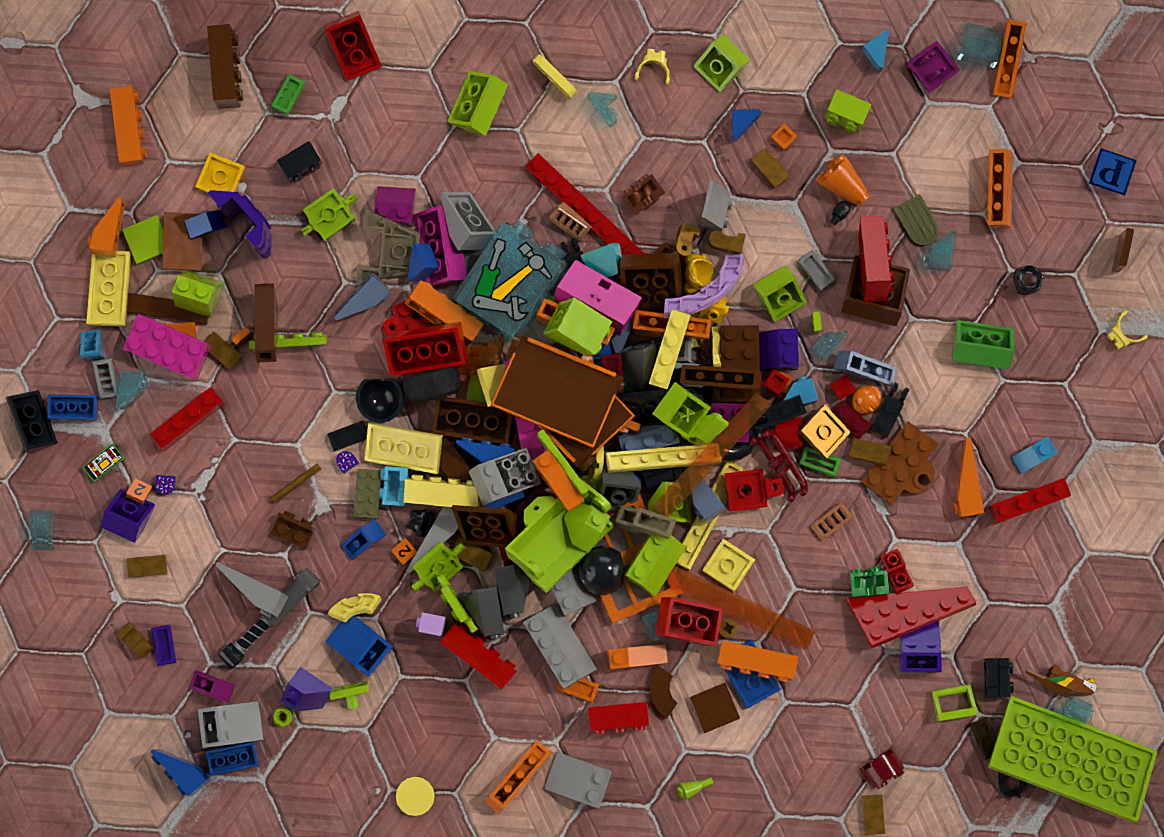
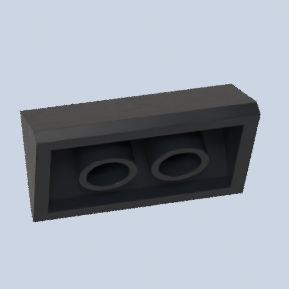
M39 390L6 397L25 452L32 454L58 444L50 419L47 418V411Z

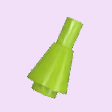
M709 777L701 781L680 782L677 788L678 794L681 799L684 798L687 801L700 792L702 788L713 785V780Z

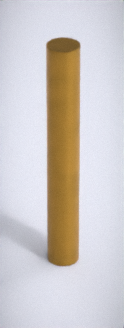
M316 463L271 496V499L274 503L278 502L319 472L321 467Z

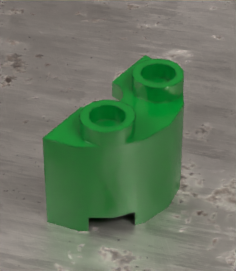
M880 567L869 568V572H862V569L850 570L852 597L889 594L887 570L881 571Z

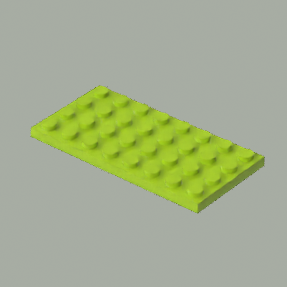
M1011 696L1007 703L988 768L1136 824L1139 820L1158 751Z

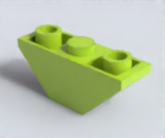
M711 413V415H705L689 439L683 435L681 436L694 445L709 444L728 426L729 422L724 420L722 415Z

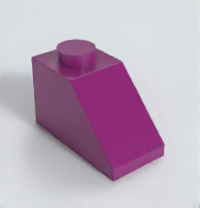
M196 670L189 688L229 703L235 684Z

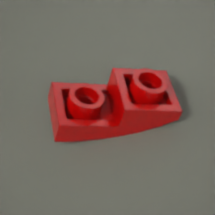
M898 549L880 556L896 593H901L914 587V583Z

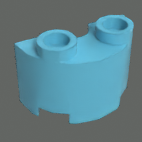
M385 466V469H381V480H384V488H380L379 499L383 500L382 505L406 506V503H404L405 479L409 478L408 468Z

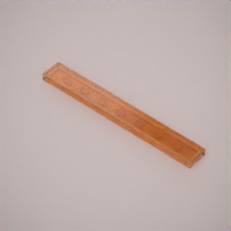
M756 393L729 422L728 426L713 439L652 507L661 515L669 517L771 405Z
M674 566L668 579V585L713 606L723 608L726 612L806 649L815 633L814 630L676 566Z

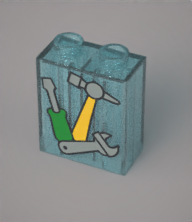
M517 220L512 227L504 222L501 224L452 297L453 303L461 305L470 315L478 317L482 323L511 342L515 333L522 336L525 335L537 317L544 298L547 299L551 296L568 270L567 263L563 261L567 255L564 250L549 241L544 248L531 240L535 232Z

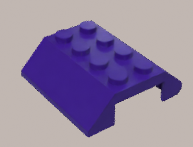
M210 190L208 194L230 221L243 212L252 222L255 228L246 235V238L252 243L262 258H269L272 249V233L270 232L271 226L263 214L255 208L245 194L241 196L238 192Z

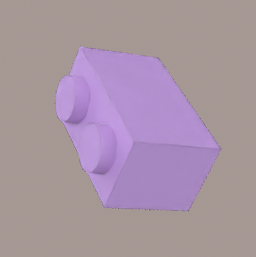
M422 612V616L417 618L416 627L419 628L418 632L444 637L447 618Z

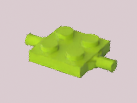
M334 188L303 209L310 224L301 229V232L306 236L315 230L324 241L328 240L356 220L350 212L349 205L358 200L353 193L344 199L338 195Z
M442 541L439 542L412 566L420 579L411 587L417 592L425 584L436 592L441 587L437 579L439 575L444 574L448 581L464 567L459 562L457 556L466 548L460 542L451 550Z
M444 574L439 575L437 579L442 586L441 591L443 593L441 598L446 605H451L453 609L451 614L455 620L466 624L471 634L477 631L478 628L475 626L472 617L454 588L447 581Z

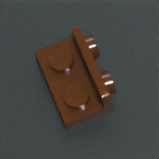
M284 511L283 514L278 512V518L270 534L306 550L315 531V528L311 527L313 523L303 518L300 522L294 519V514Z

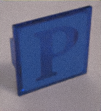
M1100 148L1089 184L1125 196L1137 160Z

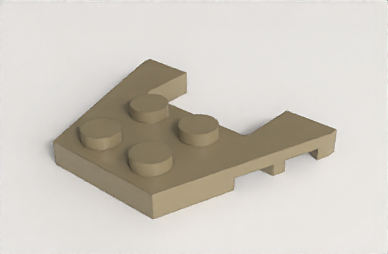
M365 210L363 228L383 231L379 267L359 265L357 283L361 284L371 273L379 279L408 274L413 243H420V233L369 210Z

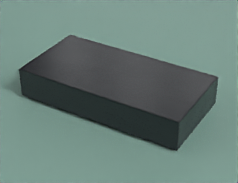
M362 420L327 433L333 451L336 452L365 441L367 439V428L364 421Z

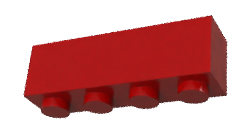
M209 387L150 433V435L159 447L166 451L224 406L225 403L212 387Z
M1065 478L995 503L989 506L995 523L998 524L1071 496Z

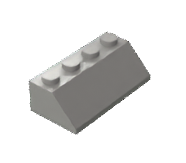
M578 563L552 587L564 616L600 600L597 594L587 590L580 582Z
M557 604L523 622L564 690L597 670Z

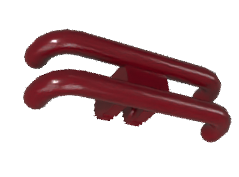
M769 429L762 433L764 438L769 437L779 451L780 455L776 457L761 437H752L750 443L752 445L757 444L769 461L768 468H773L776 472L773 475L775 479H783V484L788 491V502H793L796 498L795 488L786 475L789 469L800 484V495L805 496L808 492L807 481L777 434Z

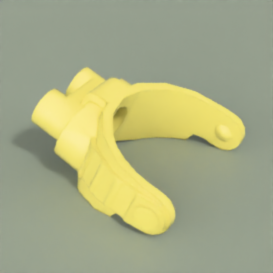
M648 49L647 55L644 56L643 62L637 69L635 80L638 81L639 72L642 67L648 64H658L666 71L667 80L665 82L666 85H669L670 73L666 65V52L659 50L657 53L654 49Z
M1127 310L1121 313L1116 321V325L1111 329L1112 332L1107 335L1111 341L1114 340L1116 342L1114 345L1117 349L1123 346L1126 347L1129 344L1139 343L1148 338L1146 334L1139 340H1132L1123 335L1120 329V321L1127 314Z

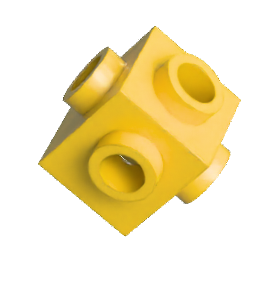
M723 297L712 306L701 310L699 318L710 319L712 323L721 324L722 318L727 317L729 306L726 305L727 298Z

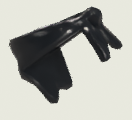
M1026 265L1014 271L1013 282L1018 294L1030 295L1041 289L1044 276L1038 268ZM1026 272H1031L1037 277V282L1032 287H1028L1022 282V276Z
M427 508L410 511L412 519L405 528L412 529L417 537H426L434 522L433 512Z
M999 772L996 784L998 790L1004 794L1003 797L1021 798L1019 793L1024 791L1026 782L1019 780V785L1015 790H1007L1003 782L1006 777L1011 776Z

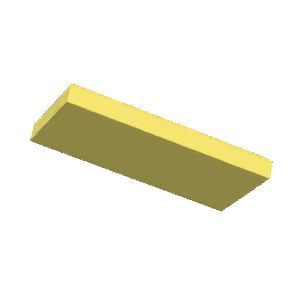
M116 251V257L92 254L87 325L126 327L131 264L130 251Z
M368 423L364 461L438 474L443 435Z

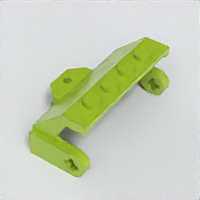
M581 479L589 490V496L584 499L583 503L607 513L612 508L609 501ZM552 496L537 497L524 510V524L527 527L505 548L508 558L517 564L532 582L546 593L587 554V552L571 544L569 531L564 521L567 509L558 498L554 499ZM609 520L594 546L613 528V524Z

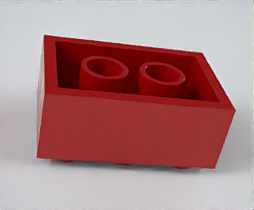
M661 597L655 636L703 646H717L723 608L674 597Z
M647 702L588 707L590 731H594L595 734H605L606 729H614V733L626 732L627 727H633V731L645 730V726L649 725Z

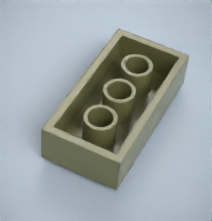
M357 469L353 517L378 519L379 493L382 481L381 470Z

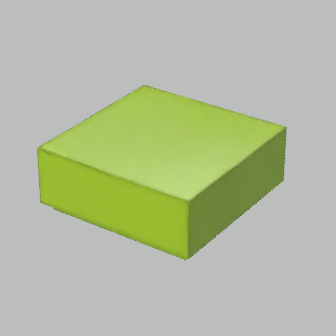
M813 312L811 314L813 334H817L822 331L821 314Z

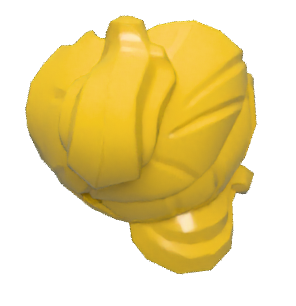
M690 254L685 260L687 263L685 269L687 282L684 284V290L687 295H694L700 292V289L713 281V265L710 261L706 260V255L704 254L702 256Z

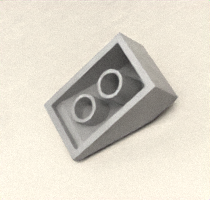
M712 180L709 183L699 228L722 232L723 227L727 228L729 217L726 216L727 209L731 210L733 199L730 198L731 192Z
M442 192L441 199L447 228L455 247L458 250H486L497 236V233L471 192Z
M557 752L544 789L600 809L612 771Z

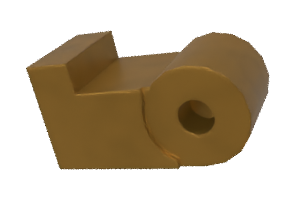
M685 222L677 230L672 253L680 254V262L685 261L691 254V243L696 240L701 228Z
M716 230L710 234L708 243L713 249L732 254H741L746 234L738 232L737 237H733Z
M128 622L116 633L141 659L154 649L132 622Z

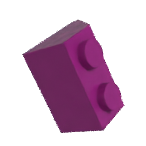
M378 186L374 213L403 226H413L416 188Z

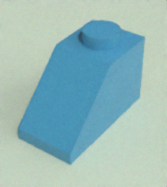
M807 376L797 378L784 400L800 394L804 405L817 402L818 397L813 379H807Z
M1046 437L1011 458L1022 474L1058 452L1049 437Z

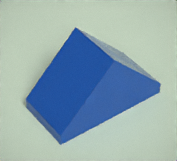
M760 109L732 110L733 142H736L761 116L762 111Z
M221 210L204 212L184 221L190 239L227 228Z
M413 243L407 281H425L439 268L430 244Z

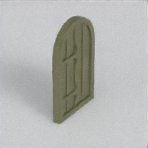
M920 194L893 208L913 243L919 246H927L936 240L939 230L936 220L933 218Z

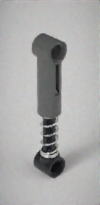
M308 567L295 578L294 582L282 592L288 596V599L279 616L271 615L269 618L261 614L262 618H259V621L253 624L250 630H246L247 633L243 637L240 636L239 641L229 643L217 656L232 670L245 657L244 653L248 651V647L254 644L257 638H261L260 635L263 632H267L269 626L275 627L306 595L311 593L320 584L321 580Z

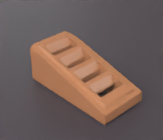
M565 202L561 203L549 217L553 223L573 237H576L579 241H582L592 228ZM567 217H570L571 219L567 223L565 220ZM575 221L577 224L573 228L571 225ZM580 226L584 227L580 233L577 232Z
M841 502L812 524L811 528L823 541L852 519L853 515ZM838 509H840V511H841V512L844 514V516L846 517L844 520H843L842 517L838 514V512H837ZM834 514L840 523L837 525L830 515ZM827 518L834 528L830 529L824 520ZM820 523L827 531L826 534H824L822 530L819 528L818 525Z

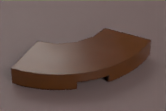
M657 665L651 676L650 693L656 709L667 719L677 705L670 692V682L673 676Z

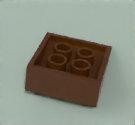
M679 253L622 254L620 263L622 287L642 297L637 309L638 311L664 314L665 299L682 297Z
M855 255L841 313L897 327L902 314L910 269L891 264L890 272H893V283H891L892 292L888 294L887 301L864 302L860 256Z
M462 505L452 506L464 544L507 547L525 529L522 519L509 509Z

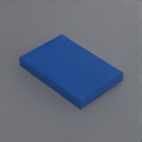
M752 639L742 644L756 647ZM732 667V671L724 669L747 709L781 690L772 675L768 679L759 677L758 672L751 671L750 675L740 673L739 668Z

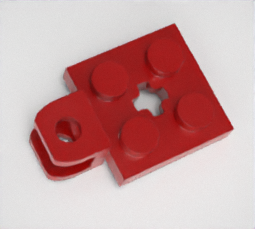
M405 300L391 307L394 316L383 322L382 330L386 335L436 325L422 315L419 321L417 318L413 319L412 316L415 311L405 304Z
M763 469L724 473L729 512L768 507L767 497L780 496L784 493L783 479H775V477L764 478ZM773 484L776 485V489H775V490H773V488H772V485H773ZM743 485L751 488V492H748L747 496L741 493Z

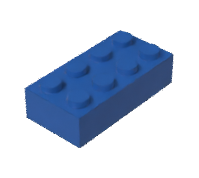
M48 394L47 418L50 420H97L98 396Z
M255 742L206 752L210 776L260 766Z

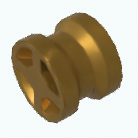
M732 619L721 621L719 634L724 638L735 636L738 631L736 622Z

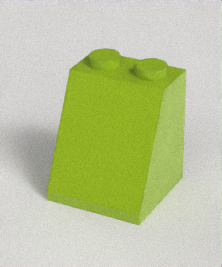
M190 271L179 274L172 290L175 306L212 318L225 283Z
M574 297L559 302L543 336L589 357L598 354L601 350V343L608 336L612 321Z

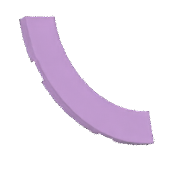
M725 254L719 275L714 281L700 289V292L694 295L665 299L664 318L670 317L672 309L686 314H693L721 300L738 281L743 269L744 254Z

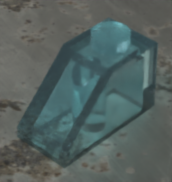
M952 230L931 246L928 252H925L924 263H927L926 269L950 271L952 269L956 231Z
M120 370L116 408L118 410H124L144 394V389L148 388L149 381L145 373Z
M30 510V532L34 550H54V512L51 510Z
M1067 697L1061 715L1087 723V721L1092 719L1094 710H1092L1093 705L1077 697Z

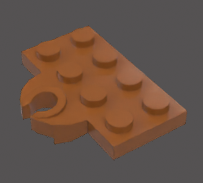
M909 421L906 422L889 445L892 449L887 466L874 464L861 481V483L891 505L894 504L903 491L918 495L929 489L927 486L918 483L919 476L925 475L930 483L934 482L935 471L928 458L938 446V443Z

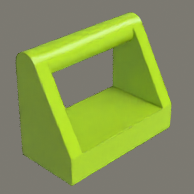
M970 684L932 690L937 721L978 715ZM967 692L970 708L941 712L938 697Z

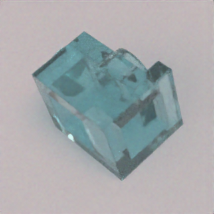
M659 610L641 616L648 639L653 638V641L664 638L655 636L656 630L651 628V624L658 621Z

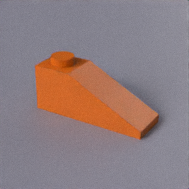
M122 197L117 198L94 228L92 237L89 236L88 248H90L93 255L116 257L125 202Z
M549 450L533 460L536 471L568 512L585 501Z
M666 644L608 650L610 670L668 663Z

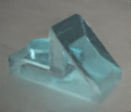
M597 92L588 93V100L609 126H614L617 123L616 117L618 115L612 107L608 108V106L617 99V95Z

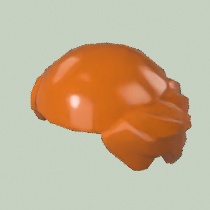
M873 385L857 388L853 393L851 402L854 410L864 415L877 410L881 403L879 389Z

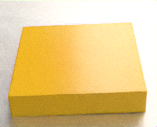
M210 152L195 187L207 193L210 190L236 192L246 167Z

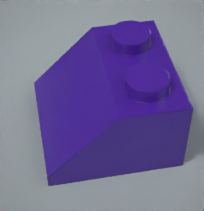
M776 329L759 332L760 371L773 369L797 370L799 368L798 329Z
M120 489L105 509L100 527L135 543L142 534L155 504L145 500L144 504H141L126 497L127 491Z
M300 667L288 682L280 701L287 708L293 709L296 712L323 709L333 688Z

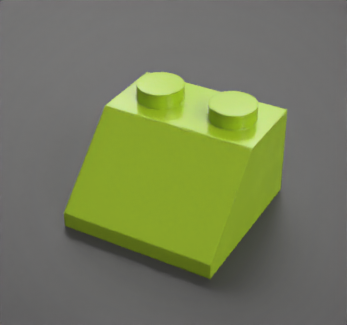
M723 34L711 43L693 67L721 92L741 73L750 62V59Z
M785 265L753 284L760 301L774 323L807 303L796 277Z

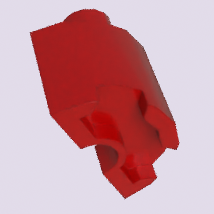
M795 417L774 426V432L788 452H798V447H802V436H798V428H802L801 417ZM774 445V452H779Z

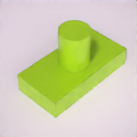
M368 680L333 687L330 699L334 700L345 697L348 709L358 708L357 694L369 692Z

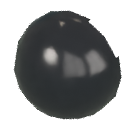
M394 378L364 379L357 388L355 399L357 408L363 417L371 422L384 423L398 416L403 408L404 393L402 387Z
M609 546L593 547L578 563V576L583 586L590 592L599 595L614 593L622 587L624 583V568L621 553Z

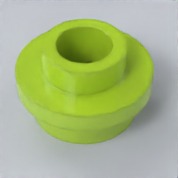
M280 707L274 711L273 721L276 725L285 727L291 723L292 713L288 708ZM281 713H284L286 715V719L284 721L280 720L279 718Z

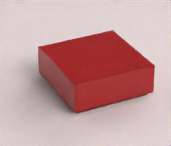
M773 369L763 386L779 396L789 379Z
M846 375L829 384L840 400L856 391L855 386Z

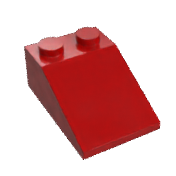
M359 11L324 25L347 81L382 67Z

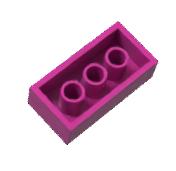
M138 314L123 349L197 380L212 345Z

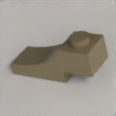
M622 505L615 523L617 528L632 533L640 532L669 539L676 520L642 508L637 510Z

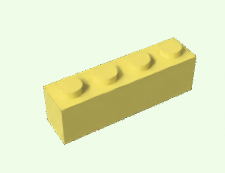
M672 309L649 384L668 389L691 315Z
M412 475L410 478L405 479L404 503L452 507L453 505L483 507L472 480H467V483L460 482V479L449 478L448 481H443L441 477L435 476L430 477V479H423V475Z

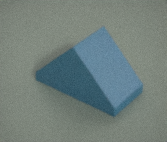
M886 30L865 44L862 49L877 72H881L884 66L889 31Z
M100 329L81 332L80 357L83 360L91 361L105 358Z

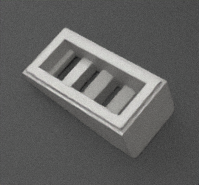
M112 357L93 360L92 364L100 399L119 396ZM108 364L109 368L99 369L98 367L100 365ZM110 372V375L100 377V373ZM112 380V383L103 385L101 381ZM113 387L114 389L113 391L103 392L104 388Z

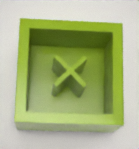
M836 89L824 119H827V122L831 125L838 126L839 124L845 127V130L848 132L859 133L872 104Z
M674 382L652 414L689 439L711 407Z

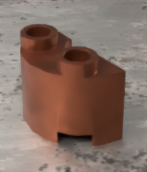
M652 174L644 175L639 179L640 184L634 188L632 185L624 191L625 195L622 196V199L634 215H638L643 209L646 210L659 200L660 196L665 194V191Z

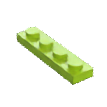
M311 332V336H303V333H293L292 337H284V334H277V347L322 345L328 342L327 335H322V332ZM253 336L254 339L249 341V349H255V336Z

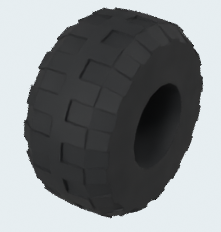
M456 366L404 374L402 378L405 397L412 402H424L451 396L457 393L461 386L460 375Z

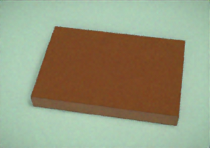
M164 212L163 270L201 271L202 236L190 239L184 222L199 214Z

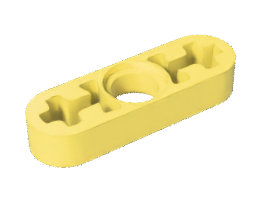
M538 54L532 60L534 65L569 99L577 93L574 86L542 55Z

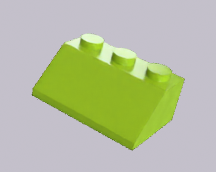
M469 71L447 122L471 133L486 136L492 120L498 111L499 104L505 95L508 84L492 74Z
M648 534L625 571L624 577L656 597L686 547L672 535L669 539Z

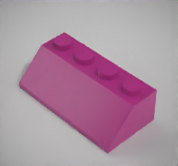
M443 205L414 214L416 229L420 233V243L430 244L439 268L425 282L430 283L435 288L454 285L468 280L464 252L455 247L449 236Z

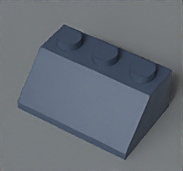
M666 424L640 426L637 432L628 430V433L618 432L616 434L621 451L667 448L679 445L680 443L677 431Z

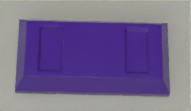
M171 624L151 628L157 666L177 663Z

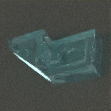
M827 332L820 337L810 351L825 362L849 332Z

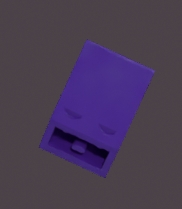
M939 621L900 637V672H942Z

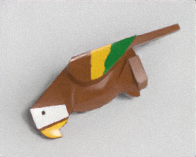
M1056 664L1051 666L1046 677L1029 669L1025 671L1026 674L1041 682V685L1065 698L1069 696H1091L1097 687L1093 678L1090 677L1089 679L1082 680L1074 674L1063 672Z

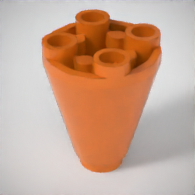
M843 154L839 155L836 159L833 158L827 164L828 169L826 172H821L816 178L822 187L853 204L860 206L870 196L852 164Z

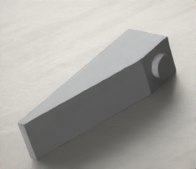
M443 506L406 570L408 574L411 575L415 571L412 566L439 542L442 541L445 544L457 531H460L451 508Z
M217 562L216 566L256 607L261 609V614L269 618L271 615L279 616L288 599L287 595Z

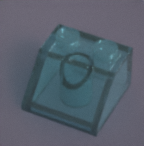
M966 22L957 59L994 68L1001 49L1003 31Z

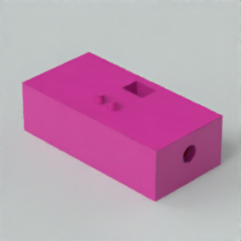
M577 260L574 261L557 286L553 298L558 302H562L575 297L611 320L610 326L615 328L614 334L619 337L635 314L642 297Z

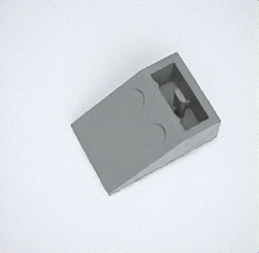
M527 448L479 464L469 471L483 507L541 484Z
M259 701L198 709L202 748L264 740Z

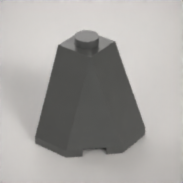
M653 339L638 341L615 353L622 354L623 380L628 393L651 391L655 388V385L649 384L656 362V345Z
M604 450L603 469L599 482H596V491L611 504L612 508L609 511L615 512L621 509L622 505L628 502L631 504L638 500L641 484L632 471L608 473L605 453L614 451Z
M517 564L495 568L504 616L508 615L509 619L520 617L519 613L524 611L531 579Z
M495 586L472 590L469 593H459V598L485 637L489 636V640L501 638V634H504L498 588Z

